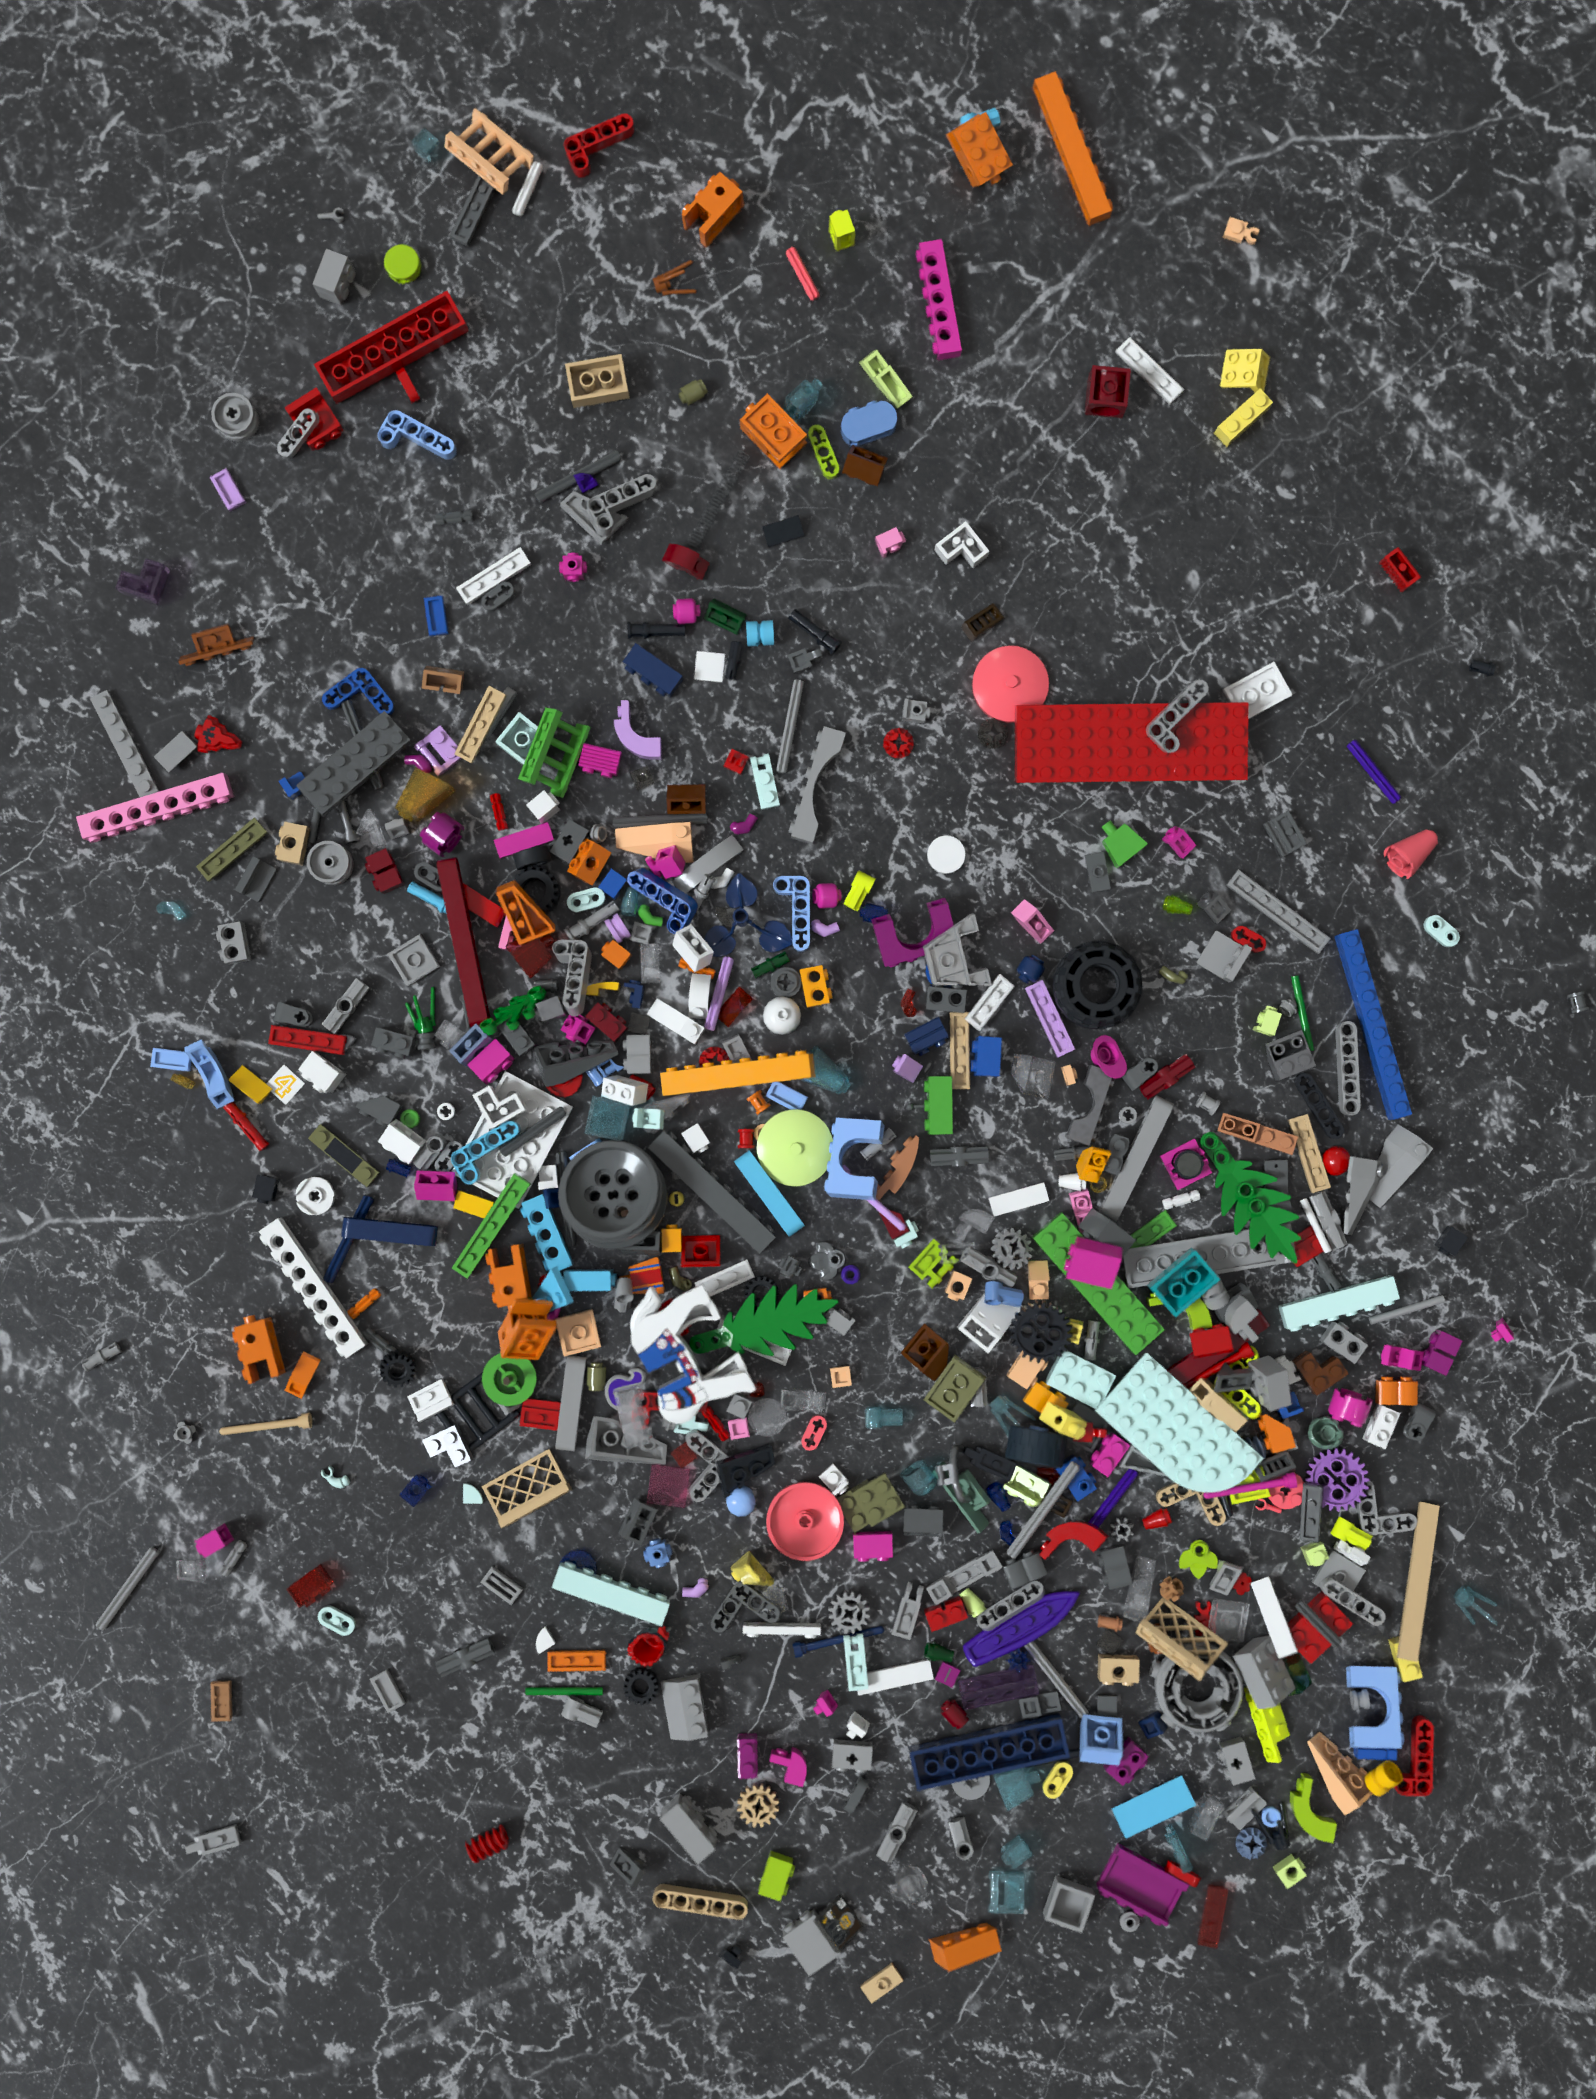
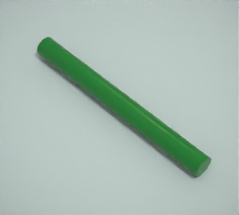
M1299 975L1293 976L1291 980L1302 1032L1310 1051H1313L1314 1046Z
M526 1687L525 1695H603V1687Z

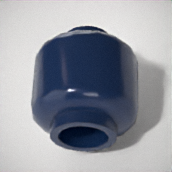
M1034 955L1025 956L1016 969L1017 973L1020 974L1018 978L1026 984L1029 981L1036 983L1045 971L1044 962Z

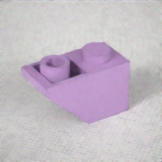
M905 1054L902 1057L897 1056L892 1064L894 1067L893 1072L911 1083H914L923 1067Z

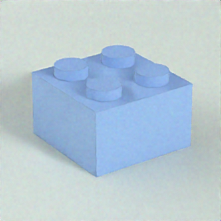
M1083 1714L1080 1723V1761L1119 1765L1123 1754L1122 1718Z

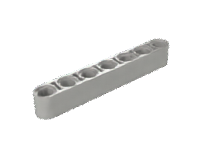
M1157 1095L1153 1099L1123 1160L1121 1170L1116 1174L1098 1211L1113 1222H1116L1120 1217L1173 1109V1103Z

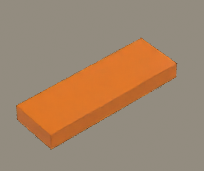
M606 1650L548 1651V1672L606 1671Z

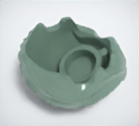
M1326 1416L1312 1420L1308 1427V1438L1313 1445L1322 1449H1334L1342 1443L1344 1431L1339 1426L1338 1420Z

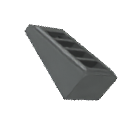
M1287 1450L1262 1460L1254 1470L1262 1483L1284 1476L1286 1473L1295 1472L1297 1467ZM1281 1460L1284 1461L1287 1467H1283ZM1275 1462H1277L1280 1468L1278 1471L1274 1465ZM1270 1464V1466H1271V1468H1272V1470H1273V1473H1271V1472L1269 1471L1267 1465ZM1259 1467H1263L1267 1475L1264 1476Z

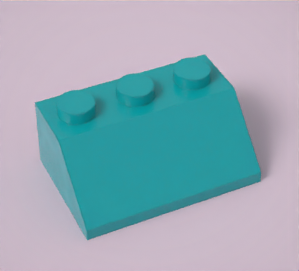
M1190 1248L1147 1286L1174 1317H1177L1220 1279L1195 1249Z

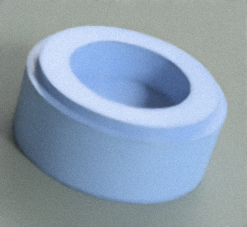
M1267 1806L1261 1811V1820L1268 1827H1276L1277 1820L1281 1821V1814L1276 1807Z

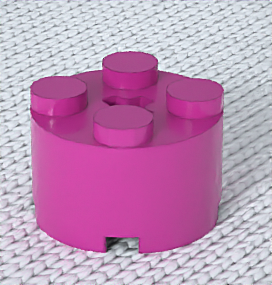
M1335 1388L1328 1411L1335 1420L1343 1422L1345 1419L1351 1421V1424L1354 1426L1362 1427L1366 1423L1373 1400L1368 1397L1364 1400L1361 1398L1362 1394L1341 1388L1339 1391L1338 1388Z

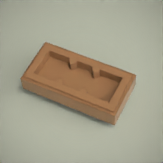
M232 1680L212 1681L211 1722L231 1721Z

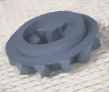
M1249 1827L1243 1829L1237 1835L1236 1848L1242 1857L1250 1860L1254 1858L1259 1859V1856L1265 1854L1267 1841L1262 1831ZM1253 1836L1254 1842L1258 1845H1254L1253 1849L1250 1850L1249 1845L1246 1843L1251 1842Z

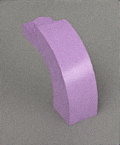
M621 700V706H618V717H621V719L614 720V726L623 746L640 758L662 760L661 738H645L637 735L632 730L630 724L629 700Z

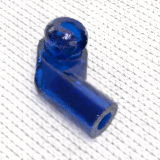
M1003 1521L999 1527L1000 1538L1011 1546L1016 1539L1012 1536L1013 1525L1010 1521Z

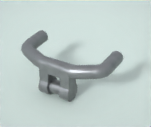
M955 1444L951 1447L949 1464L935 1466V1471L938 1474L937 1486L952 1484L958 1501L970 1503L971 1497L964 1495L960 1486L957 1468L958 1452L962 1453L964 1446ZM945 1471H949L950 1478L946 1479Z

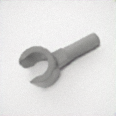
M336 208L333 213L318 214L317 217L318 219L330 218L341 223L344 218L337 217L336 214H343L344 211L341 208Z

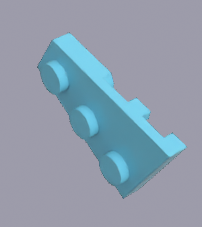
M558 1266L549 1271L532 1297V1300L553 1301L549 1312L574 1302Z

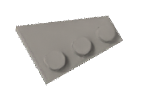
M573 491L560 503V507L600 545L628 520V517L625 515L613 513L611 514L613 518L611 534L605 537L598 535L587 515L589 498ZM598 506L591 507L594 511L600 510ZM600 523L601 527L609 526L607 523Z

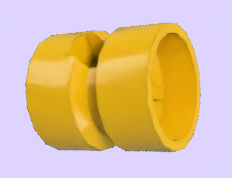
M1389 1760L1384 1761L1365 1775L1366 1786L1376 1796L1384 1795L1391 1788L1400 1784L1403 1779L1400 1769Z

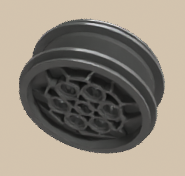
M602 1141L586 1147L575 1155L566 1166L559 1184V1205L567 1223L583 1240L604 1249L628 1248L646 1239L660 1224L667 1206V1187L661 1171L644 1150L625 1141ZM629 1177L627 1184H621L623 1178ZM605 1178H610L608 1184L602 1185ZM638 1193V1198L631 1201V1195ZM600 1194L599 1200L592 1201L594 1195ZM619 1194V1197L617 1199L614 1198L613 1200H611L613 1195L617 1196ZM609 1210L608 1216L602 1218V1212ZM623 1210H628V1214L625 1217H620V1213Z

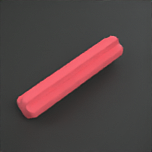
M789 248L786 251V255L811 301L817 299L819 292L796 248Z

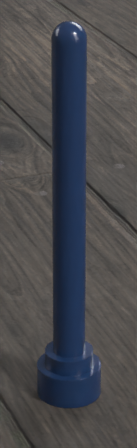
M877 1626L856 1631L855 1634L848 1633L844 1635L852 1637L863 1633V1638L882 1634L884 1628ZM843 1635L806 1644L797 1641L793 1642L792 1645L795 1658L803 1657V1654H806L807 1651L844 1643Z

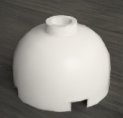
M776 997L769 1001L764 1008V1023L775 1034H789L800 1024V1008L791 998Z

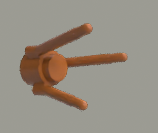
M690 260L653 278L656 292H662L663 296L668 294L696 293L695 289L668 290L671 287L669 280L684 274L685 270L682 269L691 265L693 261Z

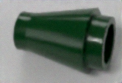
M927 1642L924 1649V1658H928V1661L952 1662L954 1657L953 1650H949L935 1642Z

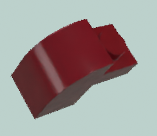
M669 544L662 559L663 562L674 569L683 570L698 580L703 579L710 564L700 557L699 553L678 544Z

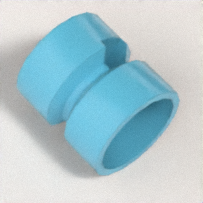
M764 620L761 624L757 621H746L747 646H758L759 643H762L764 646L774 645L773 620Z

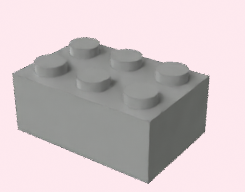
M1270 1635L1253 1638L1233 1655L1257 1709L1276 1707L1296 1689L1282 1658H1278Z
M679 1793L662 1807L660 1820L698 1865L716 1849L717 1833L711 1826L708 1827L703 1822L705 1819L699 1811H694L688 1797H683Z

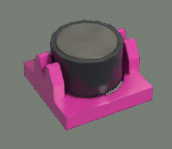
M1195 1139L1160 1155L1177 1190L1212 1173L1208 1165V1159L1205 1157L1204 1151L1199 1148Z

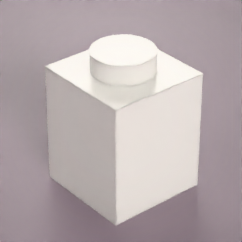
M699 1123L681 1133L693 1153L698 1151L700 1154L709 1148L707 1145L711 1142Z

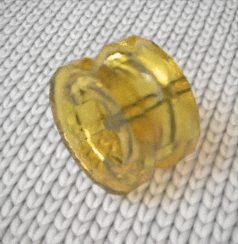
M1102 1176L1099 1178V1181H1103V1186L1100 1189H1097L1095 1186L1093 1187V1182H1089V1187L1092 1191L1101 1193L1106 1189L1107 1181Z

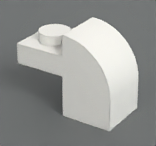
M692 973L688 1018H707L711 975Z

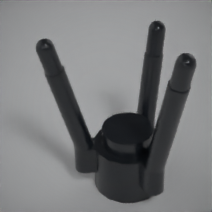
M1280 1802L1282 1825L1281 1821L1277 1820L1278 1829L1273 1831L1272 1836L1256 1811L1251 1809L1258 1824L1268 1837L1269 1843L1274 1844L1277 1850L1287 1849L1290 1846L1283 1802Z

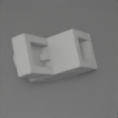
M1240 1295L1228 1306L1225 1313V1323L1229 1330L1234 1334L1238 1333L1244 1340L1249 1339L1254 1343L1259 1338L1248 1326V1323L1259 1313L1247 1299Z

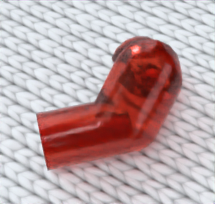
M1037 1467V1475L1047 1478L1053 1487L1060 1478L1059 1473L1053 1468Z

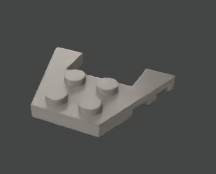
M974 913L969 914L923 946L932 984L992 985L987 968L968 972L960 936L979 931Z

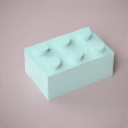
M1061 1350L1062 1357L1057 1356L1045 1383L1096 1409L1105 1399L1116 1375L1068 1350L1067 1352Z

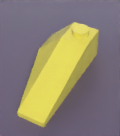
M750 1551L731 1566L733 1571L731 1575L737 1582L741 1580L743 1584L772 1586L774 1584L772 1576Z

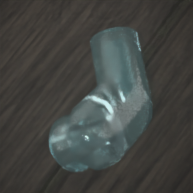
M163 901L156 907L158 913L173 914L178 921L186 916L175 902Z

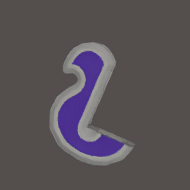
M631 1368L629 1370L631 1376L620 1373L609 1378L605 1386V1397L611 1407L616 1410H623L619 1391L643 1385L647 1378L643 1368Z

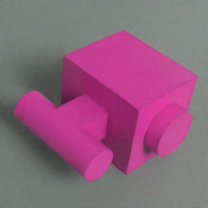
M676 845L658 850L655 861L652 856L645 858L652 873L658 877H661L663 874L665 879L681 875L686 863Z

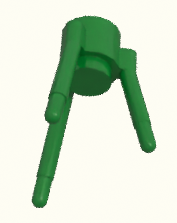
M431 987L430 1020L428 1017L422 1016L416 995L413 996L419 1019H416L409 1003H405L415 1030H418V1034L434 1031L433 1026H436L435 988Z

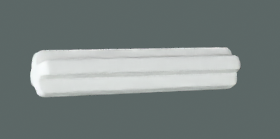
M536 161L532 163L512 209L513 213L518 216L523 215L543 169L541 163Z

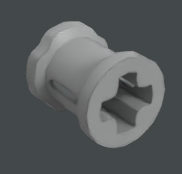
M1203 1091L1195 1106L1205 1109L1212 1116L1221 1101L1212 1099Z

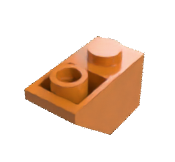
M1266 1414L1260 1415L1258 1424L1260 1430L1264 1431L1266 1436L1263 1439L1266 1450H1270V1453H1277L1296 1447L1289 1427Z

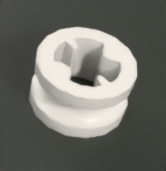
M443 1103L437 1108V1114L442 1120H449L454 1116L455 1108L450 1103ZM444 1106L451 1109V1114L449 1113L448 1117H445L443 1113L441 1114V1109L443 1110Z

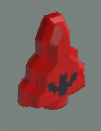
M208 715L204 724H199L195 730L194 737L198 740V752L208 754L210 751L218 752L223 748L234 750L242 746V741L235 734L228 732L226 726L220 724L217 718Z

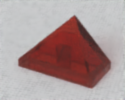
M739 986L721 1006L718 1019L729 1028L753 998Z

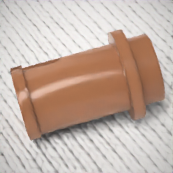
M1099 1615L1097 1627L1114 1629L1115 1632L1117 1630L1121 1631L1123 1619H1120L1119 1616L1113 1618Z

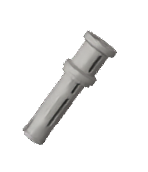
M611 901L584 920L579 919L577 924L569 929H564L570 940H577L584 934L588 935L593 927L620 910L615 902Z

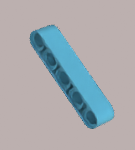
M750 1150L734 1161L789 1237L805 1226Z

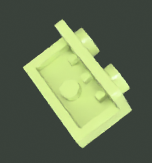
M1017 1465L1010 1482L1005 1483L1003 1488L1008 1490L1007 1493L1011 1496H1019L1024 1499V1503L1034 1507L1042 1503L1052 1483Z

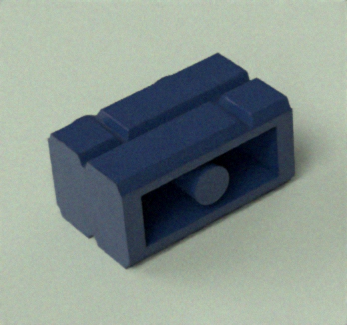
M939 1017L904 1034L913 1054L918 1053L919 1056L928 1053V1048L933 1045L939 1047L947 1043L945 1039L949 1037Z

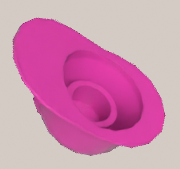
M1107 1035L1096 1038L1091 1050L1092 1062L1111 1078L1117 1079L1124 1076L1127 1071V1064L1116 1041Z

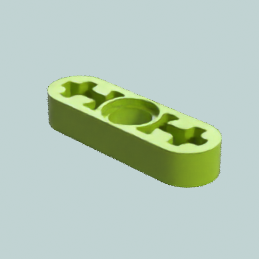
M813 425L808 431L810 444L824 477L834 479L839 474L838 462L824 428L820 425ZM814 431H817L818 433L821 432V443L819 444L816 436L812 437L814 435ZM820 448H827L829 454L826 457L820 456L818 454ZM828 460L831 467H835L833 474H831L830 471L826 472V470H828V465L826 461Z

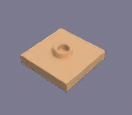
M593 1309L555 1318L564 1357L601 1347Z

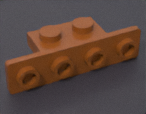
M229 623L191 634L197 652L181 656L178 662L180 665L185 664L188 666L196 663V660L199 659L206 661L213 659L214 655L231 654L235 649L246 650L252 647L251 645H253L255 640L252 636L235 641Z

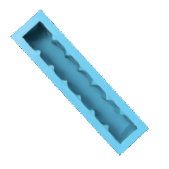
M1180 1776L1112 1808V1811L1125 1839L1196 1806L1183 1777Z

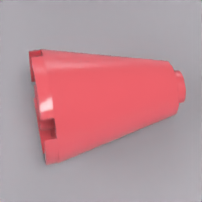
M1426 829L1389 845L1384 850V857L1387 856L1389 859L1387 862L1388 866L1399 877L1406 876V879H1409L1436 847L1438 837L1434 831Z

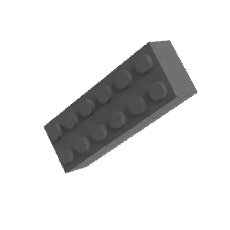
M383 711L296 786L324 818L409 746L411 741L391 717Z

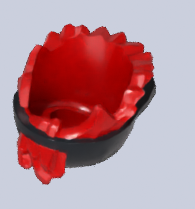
M648 1627L630 1639L627 1651L628 1655L632 1656L631 1660H635L636 1664L640 1663L644 1667H651L654 1663L658 1662L667 1648L669 1632H666V1627H659V1629Z

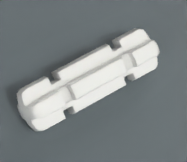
M1198 1190L1190 1191L1189 1194L1184 1193L1174 1196L1172 1199H1164L1162 1203L1164 1208L1168 1210L1173 1208V1206L1178 1207L1191 1203V1201L1200 1200V1193Z

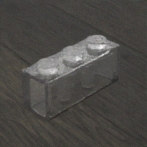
M637 1384L614 1390L627 1449L650 1444V1438H653L651 1426L647 1427L646 1419H649L647 1408H643L641 1400H644L642 1388L639 1389Z

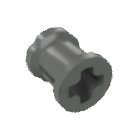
M1585 991L1567 995L1573 1008L1572 1014L1589 1010V1006H1586L1584 999Z

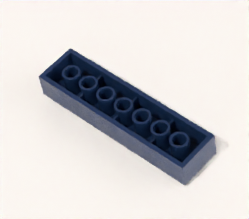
M1059 1713L908 1746L917 1791L1070 1757Z

